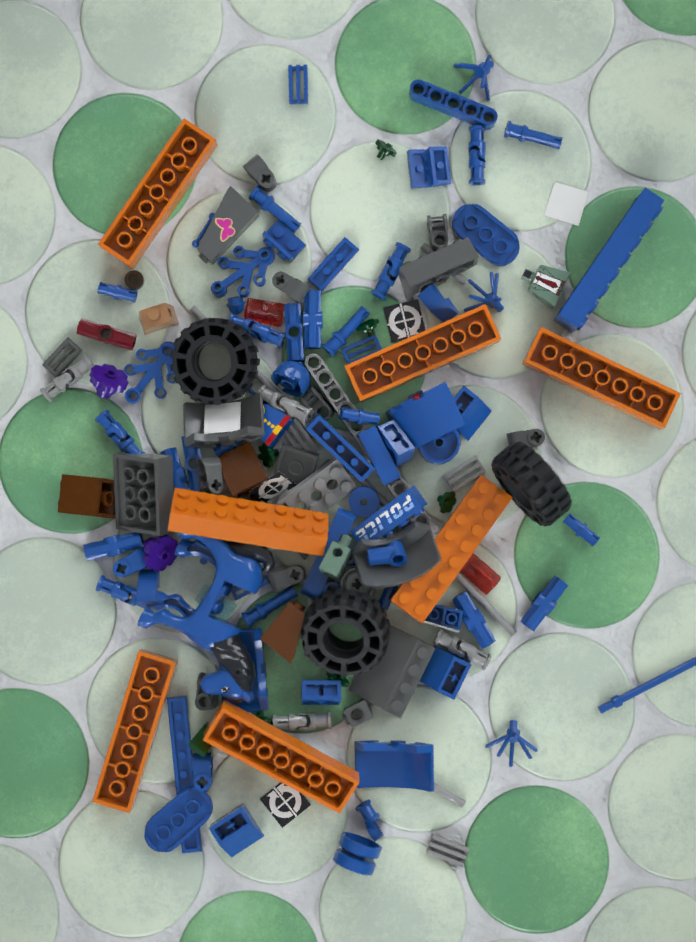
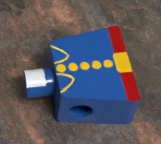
M263 404L265 436L261 437V439L273 450L285 432L294 423V420L289 415L267 404Z

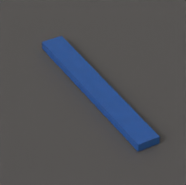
M187 695L167 698L176 796L182 790L194 787L192 748L188 746L191 741ZM200 828L181 843L182 853L202 851Z

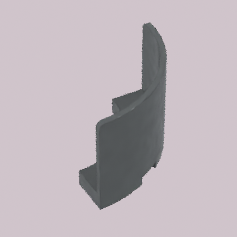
M258 392L250 397L232 401L241 402L240 429L232 432L204 434L205 405L207 404L184 403L185 446L209 448L208 444H221V447L236 445V441L246 440L248 443L265 436L262 393Z
M413 521L403 531L395 534L396 538L387 541L385 538L372 540L361 538L352 550L361 585L369 588L392 587L412 581L433 569L441 561V556L430 525ZM392 541L403 543L407 562L403 566L394 567L390 563L368 566L366 549L387 547Z

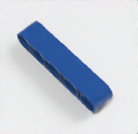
M414 80L410 85L409 96L414 102L469 124L483 125L485 130L492 129L496 124L498 115L493 108L423 80ZM420 88L423 92L416 94L413 89ZM438 95L440 100L433 101L431 96ZM455 102L458 107L451 108L448 103ZM473 109L475 114L469 115L466 113V110ZM490 116L493 121L486 122L483 117Z
M339 507L328 531L323 556L317 555L300 593L313 599L321 595L328 576L321 574L319 567L332 541L338 543L342 534L348 536L357 516L356 514Z

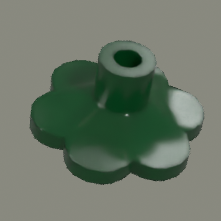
M372 318L362 322L356 330L362 333L367 332L368 336H373L375 334L374 328L377 327L379 320Z
M446 492L443 496L440 495L437 501L439 502L441 513L451 512L456 503L455 492Z

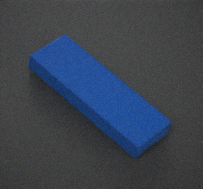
M344 237L307 280L322 293L356 255L359 249Z
M376 426L359 433L358 436L383 486L401 478Z

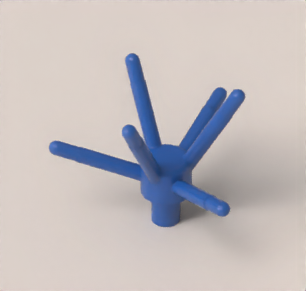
M488 55L485 62L479 65L468 63H455L453 65L456 68L474 70L476 74L459 90L460 94L479 77L482 78L480 87L482 89L485 88L486 100L490 101L487 75L494 66L493 62L490 61L491 55Z
M493 272L489 273L492 292L489 294L471 279H468V282L485 298L469 295V298L483 303L464 308V312L484 304L490 308H495L498 312L504 309L500 303L502 298L497 296L498 273L495 274V280Z
M516 720L510 721V729H507L506 735L485 745L486 748H489L504 741L497 753V756L500 757L508 742H510L509 767L513 766L514 743L519 742L529 759H532V756L526 746L537 752L536 747L520 736Z

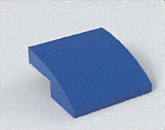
M447 146L407 151L411 189L451 184Z

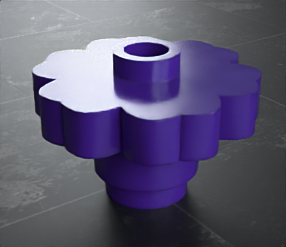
M95 365L91 368L89 374L91 377L90 382L96 387L97 395L105 399L110 398L116 391L123 393L129 383L127 381L128 376L124 371L117 370L113 365Z
M168 534L156 536V538H148L143 545L144 552L146 553L142 558L144 565L155 572L164 571L167 565H172L177 558L175 555L178 545L177 540Z

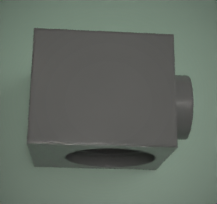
M361 699L344 708L345 714L342 715L346 724H351L352 728L373 718V714L365 699ZM354 709H359L362 711V716L358 719L353 718L351 712Z

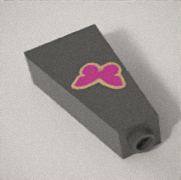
M231 186L225 193L197 248L200 253L198 256L206 264L210 262L214 265L259 217V212Z

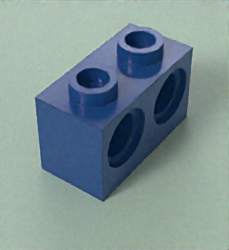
M395 419L378 426L377 430L395 466L399 467L411 461L415 447Z
M302 680L301 705H340L341 681Z

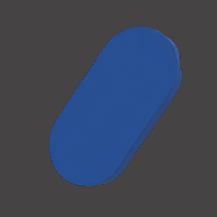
M466 204L455 212L452 220L454 233L462 240L468 237L476 252L485 260L495 266H505L516 259L520 248L517 235L486 209L478 204Z
M195 787L182 790L146 823L144 836L147 845L157 852H170L177 848L210 818L213 811V802L210 795L206 791H198Z

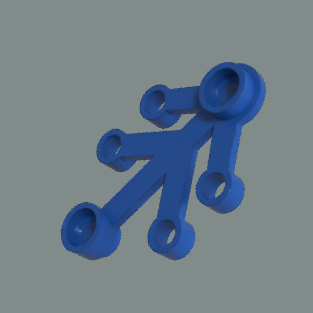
M236 246L233 249L236 258L242 259L246 257L254 260L247 263L230 261L224 256L220 257L217 263L221 269L229 268L237 269V271L223 281L214 282L211 285L213 295L217 298L224 297L227 294V287L243 277L242 285L238 287L237 291L241 297H248L253 269L258 266V274L253 277V281L258 287L264 286L266 283L265 274L267 266L272 264L275 259L274 251L269 247L252 251L244 250L242 246ZM227 261L225 265H221V263ZM262 278V281L257 282V279ZM217 286H221L219 290H215ZM242 289H247L245 293H241Z
M164 342L158 349H139L136 352V357L140 361H145L148 357L159 356L154 363L127 364L124 371L129 376L148 371L135 388H130L126 391L125 399L129 403L136 404L141 400L142 391L153 377L156 386L155 396L159 399L166 397L167 392L163 387L161 367L166 362L168 370L166 380L171 384H175V381L169 380L170 375H175L174 371H171L170 364H173V358L170 357V354L167 355L165 353L167 348H171L174 351L175 345L173 342ZM140 352H145L144 358H139ZM128 367H133L134 371L128 373L127 369ZM160 389L164 391V394L162 396L157 395V392ZM133 393L137 394L135 400L131 399V394Z

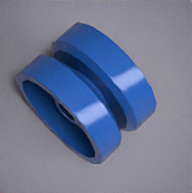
M457 429L419 446L418 451L421 457L428 463L434 465L445 464L458 454L461 446L460 435ZM437 439H439V441H443V444L441 446L436 445L435 442Z
M343 832L339 840L342 848L336 849L333 861L352 872L368 876L373 875L376 863L372 859L379 858L382 847L366 837Z

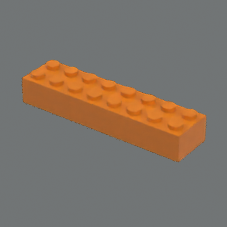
M184 118L98 243L99 247L133 270L217 148L216 139Z
M486 304L344 367L359 402L362 403L494 345L501 340V337Z
M542 327L538 329L522 362V365L659 430L665 428L681 393Z
M480 475L434 537L441 561L426 574L407 583L400 584L389 601L417 622L423 623L513 497L483 475Z
M175 488L167 531L323 556L328 539L329 514Z
M144 649L138 651L92 802L127 813L133 810L178 660Z
M225 699L204 732L203 741L339 814L360 782L359 772Z

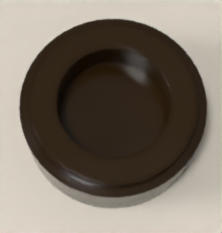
M132 270L125 275V284L131 290H138L144 285V277L139 271Z

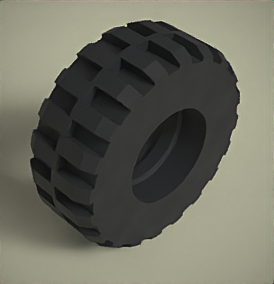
M204 318L203 320L191 323V326L188 328H184L180 332L181 336L174 341L175 348L170 354V357L173 358V364H170V368L175 374V377H173L174 381L181 386L180 390L184 394H188L192 400L200 401L202 404L207 405L225 404L242 397L252 387V382L258 375L257 366L260 365V358H257V352L259 351L257 345H254L252 341L253 337L241 325L222 318ZM211 343H219L225 346L232 360L229 373L218 380L207 378L199 366V356L202 349Z
M513 442L494 457L491 464L492 471L501 487L507 494L513 497L514 503L538 525L543 527L551 526L570 510L572 500L566 486L554 472L553 468L527 444Z
M337 588L336 591H326L323 596L319 595L314 599L307 609L300 632L304 651L308 652L307 656L312 662H316L319 668L325 669L331 674L336 673L341 674V676L353 674V676L360 675L363 671L368 672L372 670L373 665H378L382 657L385 656L390 638V620L387 618L385 609L380 607V603L376 599L370 598L369 594L358 592L357 589L352 588L350 590ZM336 623H348L356 627L363 637L356 641H343L331 633L329 626Z

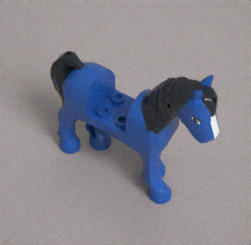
M179 533L178 536L182 539L177 545L175 555L181 558L189 555L199 556L208 560L216 569L213 583L196 609L191 607L181 595H167L159 590L158 603L151 604L150 606L158 612L154 613L146 608L142 612L137 625L145 629L156 624L164 625L187 635L198 646L210 652L223 666L217 672L205 675L201 679L200 685L203 692L210 695L223 696L236 704L241 703L243 700L250 703L251 700H255L252 692L256 679L255 663L252 661L246 645L242 642V637L239 635L240 628L217 617V614H220L223 610L224 603L222 602L225 596H229L232 590L231 584L252 593L258 592L263 577L276 565L273 554L264 546ZM195 538L196 540L191 542L188 539ZM164 608L175 609L184 617L176 616Z

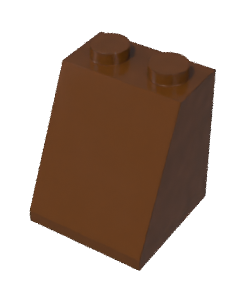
M242 443L237 448L222 453L218 457L222 464V475L233 498L257 502L262 501L250 493V491L267 480L268 476L251 443Z
M62 474L58 513L116 519L114 480Z
M291 600L260 638L289 663L294 659L302 629L301 626L306 615L304 611L305 606L297 600L295 602Z

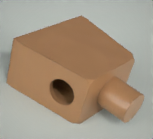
M167 303L139 311V319L144 335L179 324L174 306Z

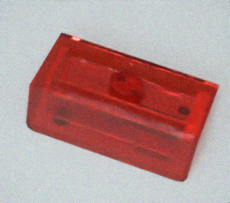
M248 298L244 319L249 318L258 323L271 326H282L284 316L283 303Z
M474 553L460 570V573L485 595L501 580V577Z

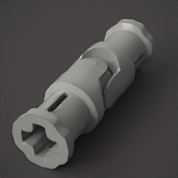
M85 354L83 359L75 365H70L60 374V377H55L52 383L45 388H41L40 391L51 403L54 397L61 392L64 393L68 387L82 379L83 375L95 365ZM69 371H73L75 379L69 374Z
M266 385L260 387L258 392L262 393L263 401L270 404L271 407L287 413L292 418L296 417L302 420L304 424H308L311 421L314 409H308L300 405V402L280 392L268 389Z
M439 629L433 641L434 645L438 644L446 648L451 654L463 658V660L469 663L473 662L481 666L482 670L487 668L492 658L491 654L487 655L477 650V647L468 644L456 636L452 637L444 633L442 629Z
M331 711L327 712V714H315L314 712L300 713L297 716L294 714L276 716L274 714L273 726L280 730L289 729L290 731H295L297 728L299 730H315L321 727L332 729ZM306 716H309L311 720L309 727H306Z

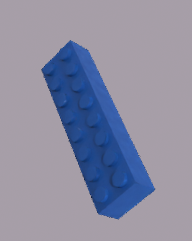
M646 187L642 190L553 321L571 333L576 329L579 331L588 320L586 315H590L599 304L596 300L601 299L608 291L610 286L607 284H611L620 273L618 268H622L631 257L629 252L632 253L642 241L640 236L643 237L653 224L652 222L663 210L664 207L661 205L664 199Z

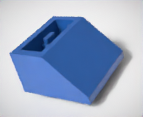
M463 386L454 397L465 422V425L458 428L457 431L463 438L469 441L492 410L477 395Z
M435 646V650L420 682L455 700L471 664Z
M244 803L213 822L209 827L219 846L231 858L264 837V834Z

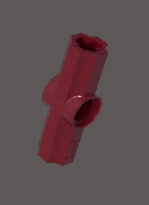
M81 318L77 326L78 335L131 351L135 347L136 334ZM110 330L111 336L108 339H103V332Z

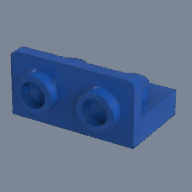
M279 220L267 232L264 231L262 233L263 242L269 248L274 247L278 251L277 255L283 261L288 260L291 263L306 247V244Z

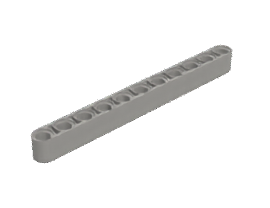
M309 354L305 359V366L338 416L343 406H349L351 409L356 410L322 358L317 354ZM311 359L319 361V365L315 368L310 367L308 363ZM323 374L330 377L329 382L326 384L319 381V377ZM333 390H338L341 394L336 400L330 397V392ZM342 420V422L344 423L350 434L353 436V438L355 439V441L357 442V444L359 445V447L361 448L369 462L372 464L358 436L359 433L369 429L366 423H361L362 429L360 431H353L351 428V424L355 421ZM402 476L386 485L394 498L399 496L394 491L396 485H403L405 491L409 489ZM425 511L418 515L425 517L426 524L430 525V518ZM412 515L408 519L412 523L413 521H416L417 517L415 518L414 515Z

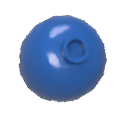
M284 361L271 375V379L276 386L280 384L284 387L282 389L283 392L294 397L304 396L310 385V374L306 366L300 361Z

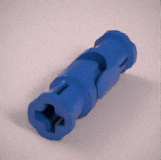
M472 125L469 126V131L471 132V142H469L471 179L469 184L479 186L486 183L484 179V169L486 168L485 126Z
M396 242V248L392 256H389L386 265L378 277L379 281L375 289L370 292L373 296L384 301L387 299V292L394 285L399 275V267L403 264L407 254L411 252L408 246Z
M233 312L230 315L229 320L245 328V331L254 339H259L263 343L269 342L277 345V348H281L286 335L285 332H277L272 330L270 326L262 325L249 318L243 319L236 316Z
M105 410L95 419L97 423L99 422L106 430L105 433L112 438V441L121 452L145 454L144 451H141L136 446L135 440L122 428V425L112 418L109 410Z
M105 575L100 577L96 591L99 592L101 590L110 594L112 598L120 599L132 606L137 605L144 609H152L150 607L151 604H137L136 588L119 581L109 580Z

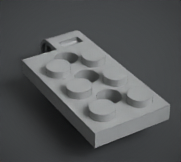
M334 457L291 490L285 489L266 503L296 508L298 503L304 502L305 506L303 509L324 513L358 487L339 460ZM334 479L336 481L335 485L328 488L327 482ZM314 491H320V496L317 499L311 498V494Z

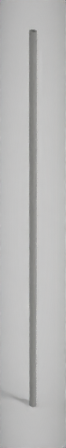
M195 305L190 309V312L199 321L207 318ZM257 369V371H258L257 379H258L263 385L268 386V389H270V390H272V391H274V392H280V391ZM297 418V420H298L304 427L307 425V424H304L302 420H300V419ZM367 479L360 482L362 486H369L377 491L380 497V504L383 507L389 503ZM408 522L403 527L407 528L411 523ZM458 573L455 580L513 636L517 630Z

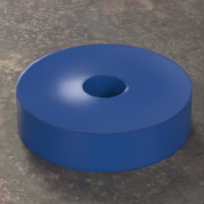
M360 486L350 494L349 507L357 516L369 517L380 506L379 494L372 487ZM362 498L367 500L368 503L366 505L362 504Z

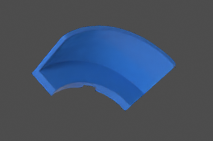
M446 382L419 395L420 399L414 400L413 397L385 412L389 421L395 419L415 448L465 425Z
M261 628L240 630L239 635L242 637V642L246 645L252 661L255 663L256 679L252 688L255 700H251L250 703L243 700L241 703L236 704L221 696L222 701L225 699L247 712L269 710L264 644L260 639L262 630Z
M379 740L355 741V770L359 772L360 779L356 788L394 787L433 792L434 745L422 742L406 744V741L391 740V744L389 742H379Z

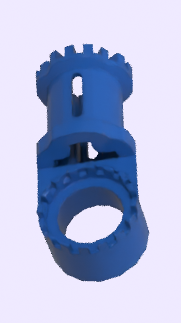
M370 799L362 802L363 805H358L355 810L360 812L365 820L364 823L368 833L376 841L384 836V834H382V830H379L380 827L375 822L380 817V814L375 812L370 804Z

